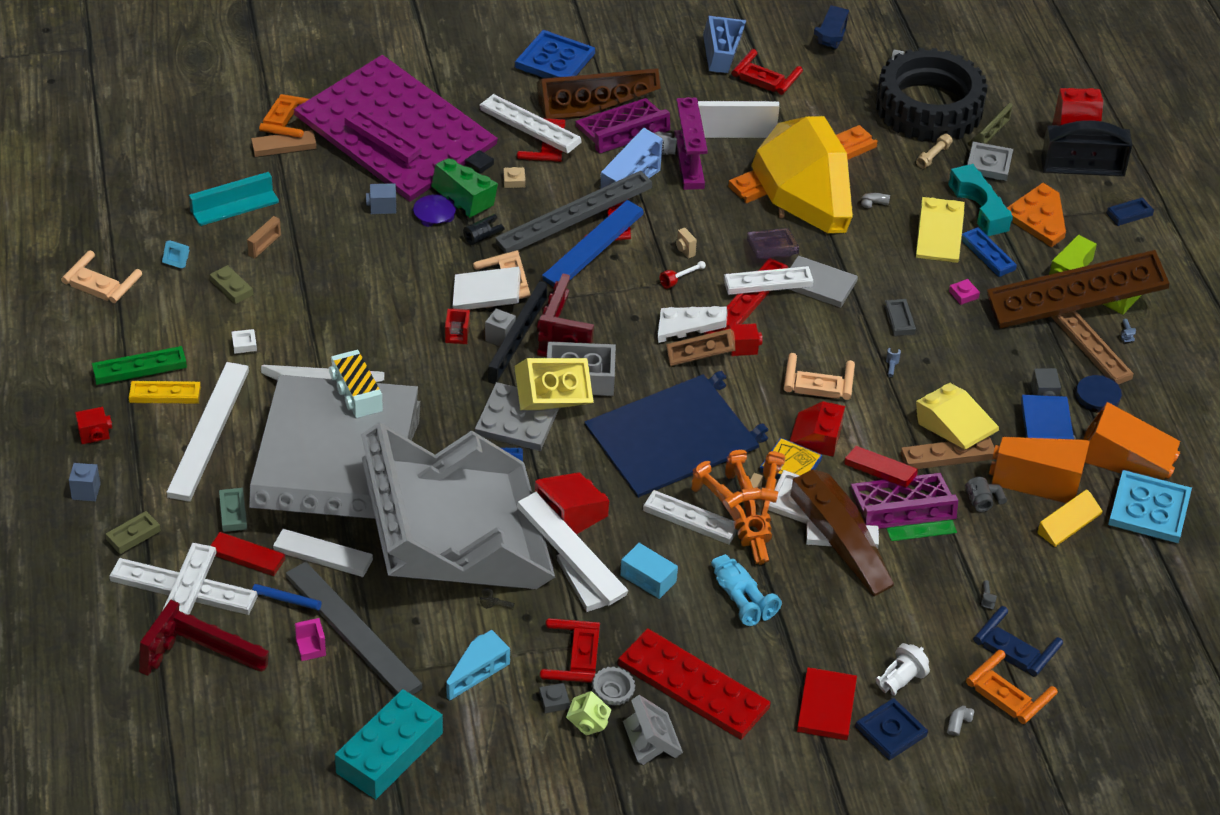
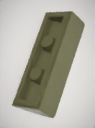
M1012 103L1001 109L968 142V145L972 146L973 142L987 144L1010 120Z

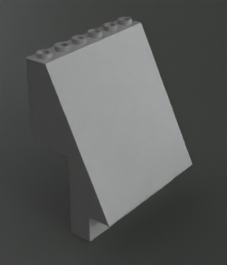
M279 375L250 484V508L375 519L362 457L366 454L361 434L381 422L412 441L420 418V401H417L418 386L377 383L382 393L383 411L356 418L352 410L347 409L344 395L339 394L336 380Z
M381 422L361 434L366 454L362 457L388 576L538 589L555 578L545 537L517 508L518 501L533 494L524 462L474 431H470L437 454L431 453Z

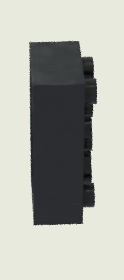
M1075 121L1060 126L1048 125L1041 154L1043 173L1125 177L1132 149L1130 129H1122L1116 125L1101 121Z

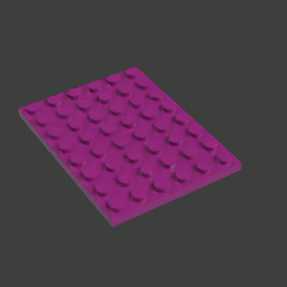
M384 55L379 56L294 109V115L385 184H396V192L409 202L432 188L435 164L448 158L454 159L458 164L465 166L466 158L478 150L486 152L495 146L498 140L489 131ZM357 108H360L421 146L422 153L408 164L345 125V117Z

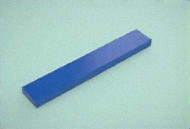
M626 200L542 275L543 281L554 287L555 282L560 280L562 273L570 275L571 280L644 214L643 209Z

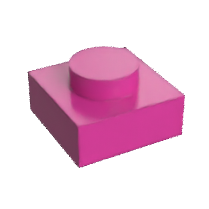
M969 279L952 284L949 288V292L960 305L979 299L980 292Z

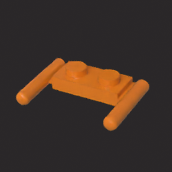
M280 94L263 119V123L260 124L259 130L299 138L303 137V130L285 126L294 114V109L297 105H301L309 99Z
M998 650L966 679V683L970 687L974 686L975 691L1013 718L1017 717L1020 723L1026 724L1057 695L1058 691L1056 687L1050 686L1032 702L1031 697L992 671L1005 658V652Z

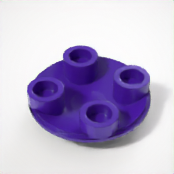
M427 195L416 201L413 211L415 216L421 220L422 225L429 227L433 224L453 221L456 207L451 199H446L442 195Z

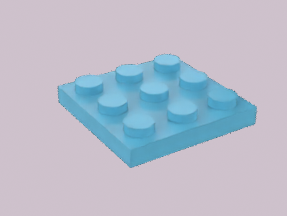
M1123 470L1108 525L1179 543L1192 488Z

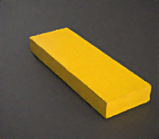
M131 381L129 402L199 404L201 384L200 382Z

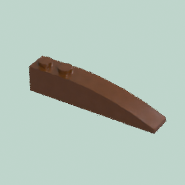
M658 68L546 78L536 82L539 104L544 117L547 119L586 116L661 88Z
M812 469L794 478L790 496L819 531L829 540L832 547L871 594L876 596L893 587L894 582L857 506L829 473Z

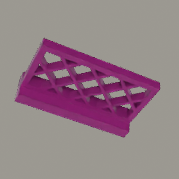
M644 98L576 120L575 122L576 127L595 143L596 151L603 153L627 145L643 128L652 133L669 131L670 112L666 109L659 110L648 99Z
M941 473L916 476L909 484L916 487L914 490L887 480L851 484V492L861 511L865 524L878 526V529L956 519L958 498L956 494H951ZM937 482L938 485H937L936 487H934V486L929 485V484H927V483ZM883 488L893 489V491L890 493L888 491L883 490ZM923 489L931 493L929 495H925L923 493H920L919 491ZM865 490H866V491H869V492H871V493H870L869 495H866V494L860 493L859 491H865ZM901 492L908 496L906 498H903L901 496H898L897 494ZM876 495H879L881 497H884L885 499L884 501H881L874 497Z

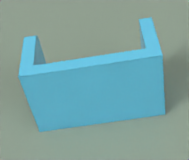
M638 543L621 560L620 576L660 599L676 583L678 566Z

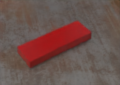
M855 446L845 457V465L905 488L913 481L918 472V469L858 446Z
M219 532L210 545L216 547V557L275 576L285 561L284 553Z

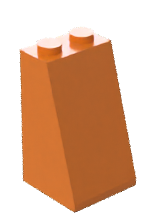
M1106 402L1087 427L1083 440L1090 441L1085 463L1122 474L1123 470L1160 480L1169 479L1175 469L1172 464L1176 462L1180 451H1178L1179 440L1109 402Z
M1002 437L1000 446L995 445L992 459H996V462L992 461L989 475H993L991 484L1068 503L1077 495L1090 441Z

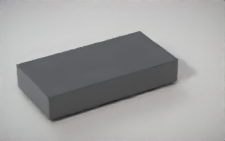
M885 300L884 307L893 335H914L916 327L907 300Z

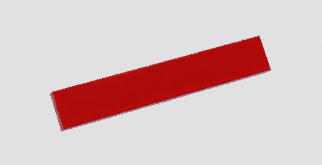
M769 258L758 271L785 269L788 266ZM770 291L737 294L727 305L726 327L704 332V335L727 330L730 328V325L742 324Z

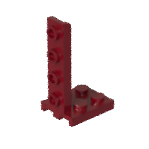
M562 273L560 280L555 282L554 294H550L548 306L544 307L543 315L539 319L537 332H539L537 355L547 357L548 342L593 344L594 324L559 318L569 295L567 286L570 281V275Z
M171 599L140 641L139 672L149 676L153 668L157 669L159 667L163 654L166 650H171L177 634L257 671H264L268 666V650H265L260 645H254L243 640L238 635L223 631L216 625L203 622L194 615L179 611L180 603Z

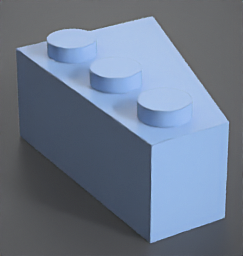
M643 128L601 172L600 188L606 187L640 170L648 178L658 173L661 169L662 138Z

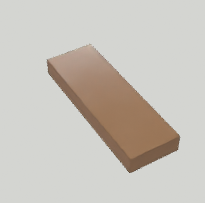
M313 130L303 131L304 135L301 138L281 134L251 138L254 155L258 157L317 149Z

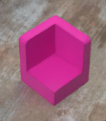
M320 619L295 623L296 644L301 661L326 656L325 636Z

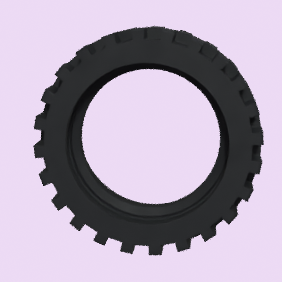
M918 48V51L914 52L911 49L906 50L904 55L898 53L894 55V60L890 58L886 61V66H883L881 69L876 98V109L879 110V117L885 118L884 123L887 126L892 125L894 127L893 131L897 133L903 132L905 137L911 138L913 136L918 138V141L923 142L924 139L932 140V143H937V139L943 134L960 139L964 137V133H972L974 127L977 128L980 120H982L987 94L986 77L981 75V69L979 67L974 68V63L970 60L965 61L963 59L964 56L959 54L957 56L952 55L951 51L945 50V52L937 51V48H932L931 50ZM917 85H931L947 89L956 94L961 100L944 105L927 104L910 98L901 90Z

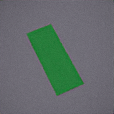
M952 519L887 527L891 541L957 533Z

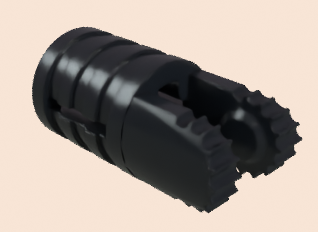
M493 214L479 222L464 227L463 234L466 241L473 245L504 231L505 228L502 224L490 227L489 224L494 223L498 219L496 214Z

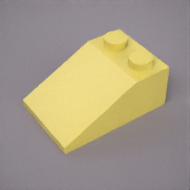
M922 197L916 258L959 262L965 202Z
M527 358L514 366L520 410H546L594 403L587 358Z
M948 383L916 401L918 424L963 449H967L999 431V426L965 390L952 383Z

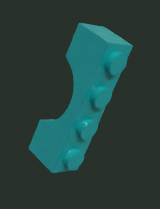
M969 164L951 169L948 185L958 198L974 200L982 206L980 207L977 221L981 230L987 236L1008 232L1013 220L1012 213L1006 208L1001 198L997 196L992 186L987 183L975 165Z

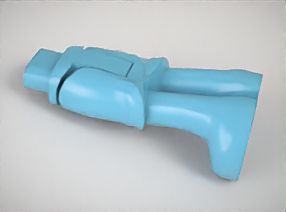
M725 554L712 560L711 564L715 568L716 580L728 593L730 599L735 601L739 608V618L743 624L747 626L756 625L760 621V617L767 621L781 608L782 601L773 593L764 597L757 588V582L752 579L746 569L737 563L735 559H730ZM745 593H747L752 602H749L746 599V597L744 596Z

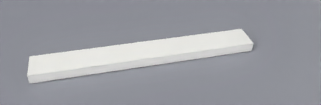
M226 362L167 490V498L191 501L249 373V366Z

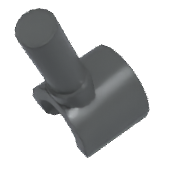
M985 580L983 581L984 592L981 606L994 609L997 595L990 594L989 581Z

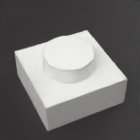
M254 329L232 332L234 354L257 351Z

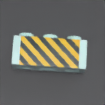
M354 350L331 356L332 366L329 367L331 379L337 382L339 394L344 395L347 409L352 410L356 418L382 412V393L359 351Z

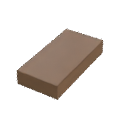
M273 216L247 239L248 256L255 259L281 236L279 218Z

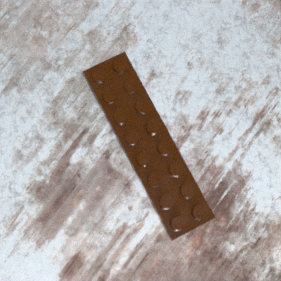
M1156 250L987 289V296L999 328H1004L1169 289L1170 283Z

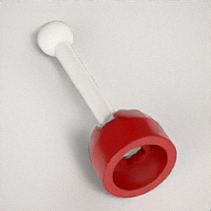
M699 261L697 265L679 273L673 270H666L660 273V282L664 288H671L677 284L678 277L697 269L702 270L706 264L703 261Z

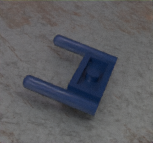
M1001 606L975 635L973 640L978 645H984L983 648L993 654L998 650H1003L1005 652L1004 660L1025 672L1029 671L1030 675L1036 677L1063 645V640L1060 637H1056L1046 650L1040 654L1038 649L997 626L1008 614L1007 607Z

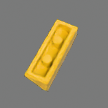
M1085 490L1042 520L1037 534L1056 547L1101 515L1103 511L1092 494Z

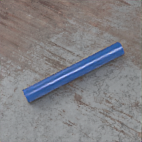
M254 584L252 588L253 591H257L258 595L314 610H320L322 602L319 600L259 584Z

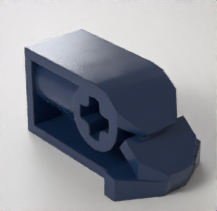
M830 5L821 27H815L814 34L818 37V44L838 49L846 31L849 15L848 9Z

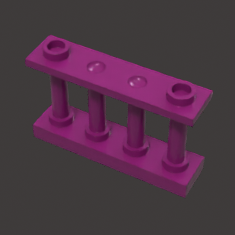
M690 97L677 98L676 102L682 130H674V138H677L676 151L684 190L704 189L705 181L699 154H707L708 150L697 98Z

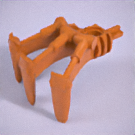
M734 450L729 453L725 475L728 479H733L737 476L741 491H736L735 493H732L723 484L718 483L709 474L711 472L710 461L700 463L693 469L691 489L697 492L702 488L703 484L706 485L719 498L735 521L734 526L738 530L741 545H751L755 564L759 563V565H762L765 562H769L765 543L771 540L772 533L769 523L771 518L767 512L770 502L776 503L778 491H775V477L785 463V455L776 451H771L766 455L763 466V476L767 480L766 487L759 489L758 487L753 488L749 476H746L742 466L745 460H747V452L745 450ZM756 499L764 500L760 515H756L754 502ZM743 501L745 505L746 515L742 507L739 505ZM749 527H756L759 532H753Z

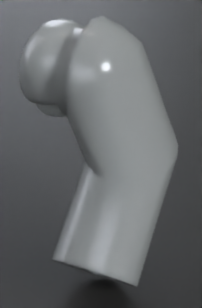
M881 193L864 194L861 197V206L871 208L872 203L889 205L890 195Z
M960 706L955 709L950 716L947 733L952 736H959L963 720L971 722L974 710L966 708V706Z

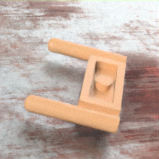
M89 250L61 278V281L66 285L70 284L71 287L116 303L142 276V271L135 269L122 284H119L117 280L84 268L95 257V253Z
M518 250L473 263L475 270L498 264L501 269L519 267L521 272L519 299L531 296Z
M795 353L788 355L784 390L786 392L794 390L795 393L837 399L843 397L845 400L851 399L855 368L853 361L849 360L846 362L845 376L842 379L841 376L802 371L795 373L797 355Z

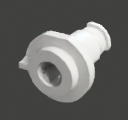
M902 643L895 652L897 659L886 668L881 677L878 676L876 678L879 688L884 693L890 689L891 695L894 697L897 694V690L904 687L914 676L918 678L926 677L930 672L929 660L923 652L924 649L912 644Z

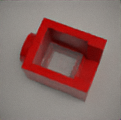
M447 310L445 343L468 344L470 310Z

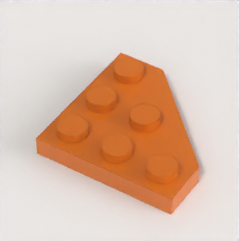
M1041 183L1007 207L1013 216L1012 223L1048 246L1053 247L1065 238L1066 229L1060 194L1045 183Z

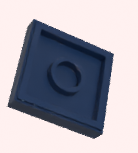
M895 698L858 720L855 728L889 761L925 738L928 734V730Z

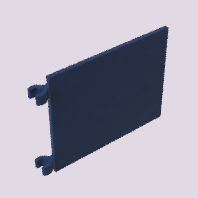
M722 371L716 372L710 379H707L702 374L584 422L586 428L637 497L693 475V469L704 461H710V465L713 467L727 461V456L734 450L749 452L759 448L758 442L761 443L768 439L765 432L769 430L762 423L749 432L717 392V390L726 387L723 381L726 379V375Z

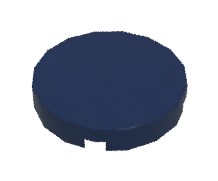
M1087 376L1080 380L1076 388L1077 400L1082 406L1091 411L1093 408L1100 412L1106 402L1118 407L1122 397L1119 385L1105 376Z

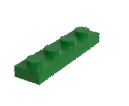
M179 346L92 363L96 385L187 368V362L183 348Z

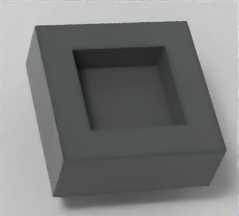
M564 683L539 687V695L545 713L570 708V701Z

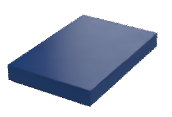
M1022 395L1021 405L1026 438L1074 439L1067 397Z

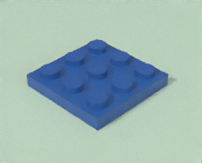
M542 30L517 58L515 68L542 78L577 76L594 56L595 47Z

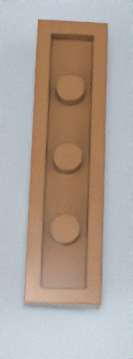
M987 437L967 449H963L952 442L902 447L901 456L904 464L917 469L994 460L992 457L995 448L991 438Z

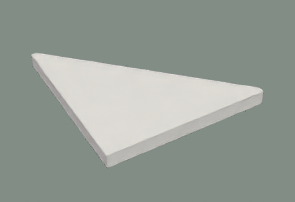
M261 365V373L278 380L279 375L331 379L329 369ZM370 371L376 382L384 380V372Z

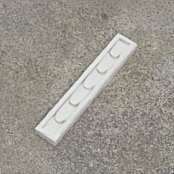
M494 94L480 104L481 111L567 154L582 143L580 136Z
M537 492L518 501L517 508L608 606L627 595V588Z
M119 558L110 574V581L170 595L179 572ZM205 579L195 602L249 615L258 596L257 591Z

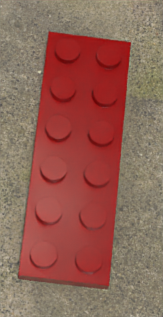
M648 628L618 658V665L740 740L744 738L770 708L771 702Z

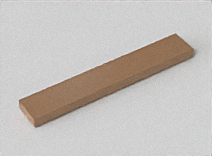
M1076 311L1051 316L1105 377L1112 379L1117 384L1132 380L1133 372Z

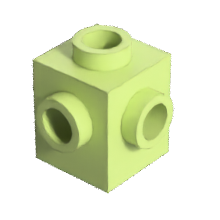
M590 691L573 698L566 718L587 736L601 732L606 728L611 709Z

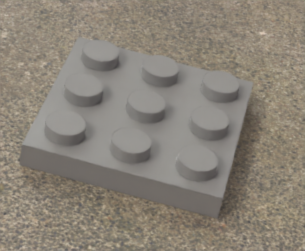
M496 382L475 427V433L484 438L541 451L559 408L520 410L517 387Z

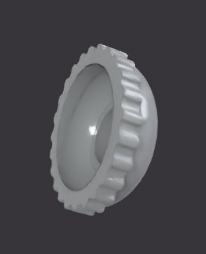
M607 667L595 674L591 687L593 688L592 692L605 704L620 705L632 698L636 685L629 672L619 667Z

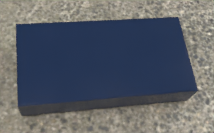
M1142 197L1109 207L1106 214L1117 226L1153 216L1154 209Z

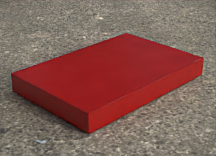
M807 667L797 732L848 740L857 675Z

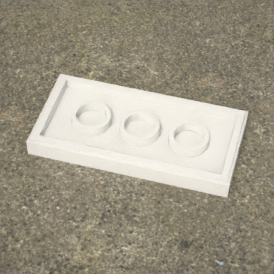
M698 101L705 138H767L778 124L779 102Z

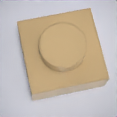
M524 167L504 168V188L525 187Z
M686 228L678 230L676 246L687 258L694 257L696 255L697 240Z

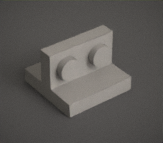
M641 695L633 698L631 701L635 713L625 719L623 723L637 761L644 765L663 751L674 758L682 754L683 751L668 712Z

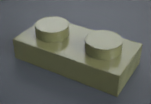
M228 265L210 274V281L235 304L253 295V288Z
M145 511L106 533V540L121 554L160 532V524Z

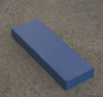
M977 227L962 233L961 241L998 277L1016 270L1017 264L980 228Z

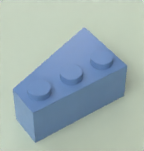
M708 16L703 37L709 71L716 73L729 72L746 20Z

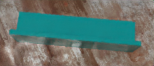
M269 172L189 195L190 210L199 226L279 203V199L273 191L272 176Z

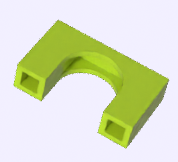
M1078 235L1052 260L1049 275L1087 266L1094 258L1097 244ZM1141 295L1103 305L1123 315Z

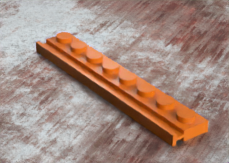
M860 125L836 135L847 152V160L877 147L878 141L876 139L873 140L872 135ZM754 170L729 180L728 187L738 197L743 198L745 203L767 195Z

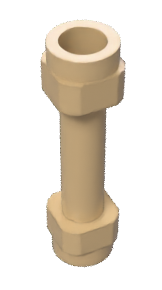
M948 134L941 135L937 139L936 145L927 153L923 152L919 155V158L916 160L918 167L924 169L932 164V159L942 149L946 150L950 147V144L953 142L952 137Z

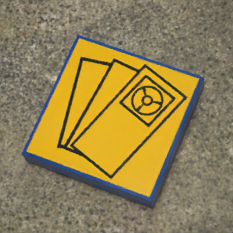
M780 438L772 451L785 455V463L775 477L777 480L780 479L783 470L802 475L812 469L815 470L822 460L821 454L783 438ZM765 460L760 466V473H763Z

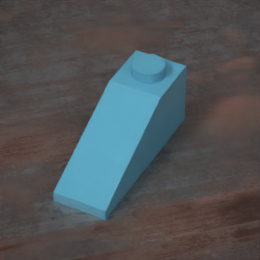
M493 630L484 635H479L471 642L448 678L446 694L449 701L510 664V648Z

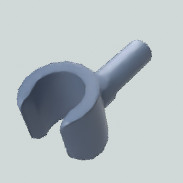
M1123 319L1125 330L1121 331L1122 341L1124 343L1135 341L1133 335L1136 333V329L1130 327L1128 319Z
M888 348L886 362L889 363L888 377H893L895 365L900 360L901 350L898 349V353H891V348Z

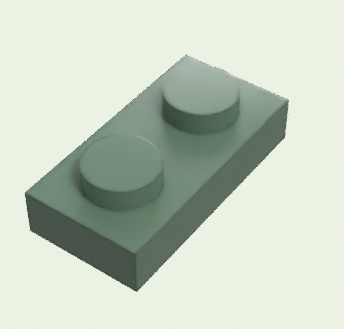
M243 488L219 490L223 532L246 530L247 522Z

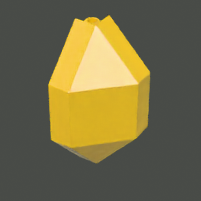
M825 116L802 117L778 123L757 149L751 166L771 202L826 233H846L853 217L847 152Z

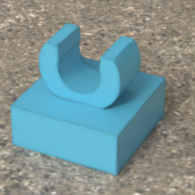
M170 240L166 241L162 262L184 268L189 256V246Z

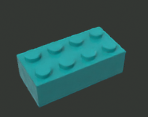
M402 689L335 754L336 773L376 800L443 734V714Z

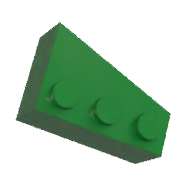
M447 158L435 164L432 187L446 199L450 197L454 200V206L457 208L462 207L466 210V216L470 218L494 206L498 183L491 180L488 176L475 172L472 168L458 164L454 159Z

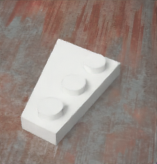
M727 306L661 308L658 342H665L667 337L676 335L678 338L686 337L688 332L697 331L704 333L725 328L727 324Z

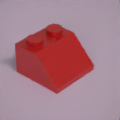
M822 401L798 412L790 442L819 454L834 457L843 425L845 406Z

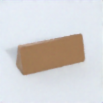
M731 329L666 344L670 366L735 351L734 332Z

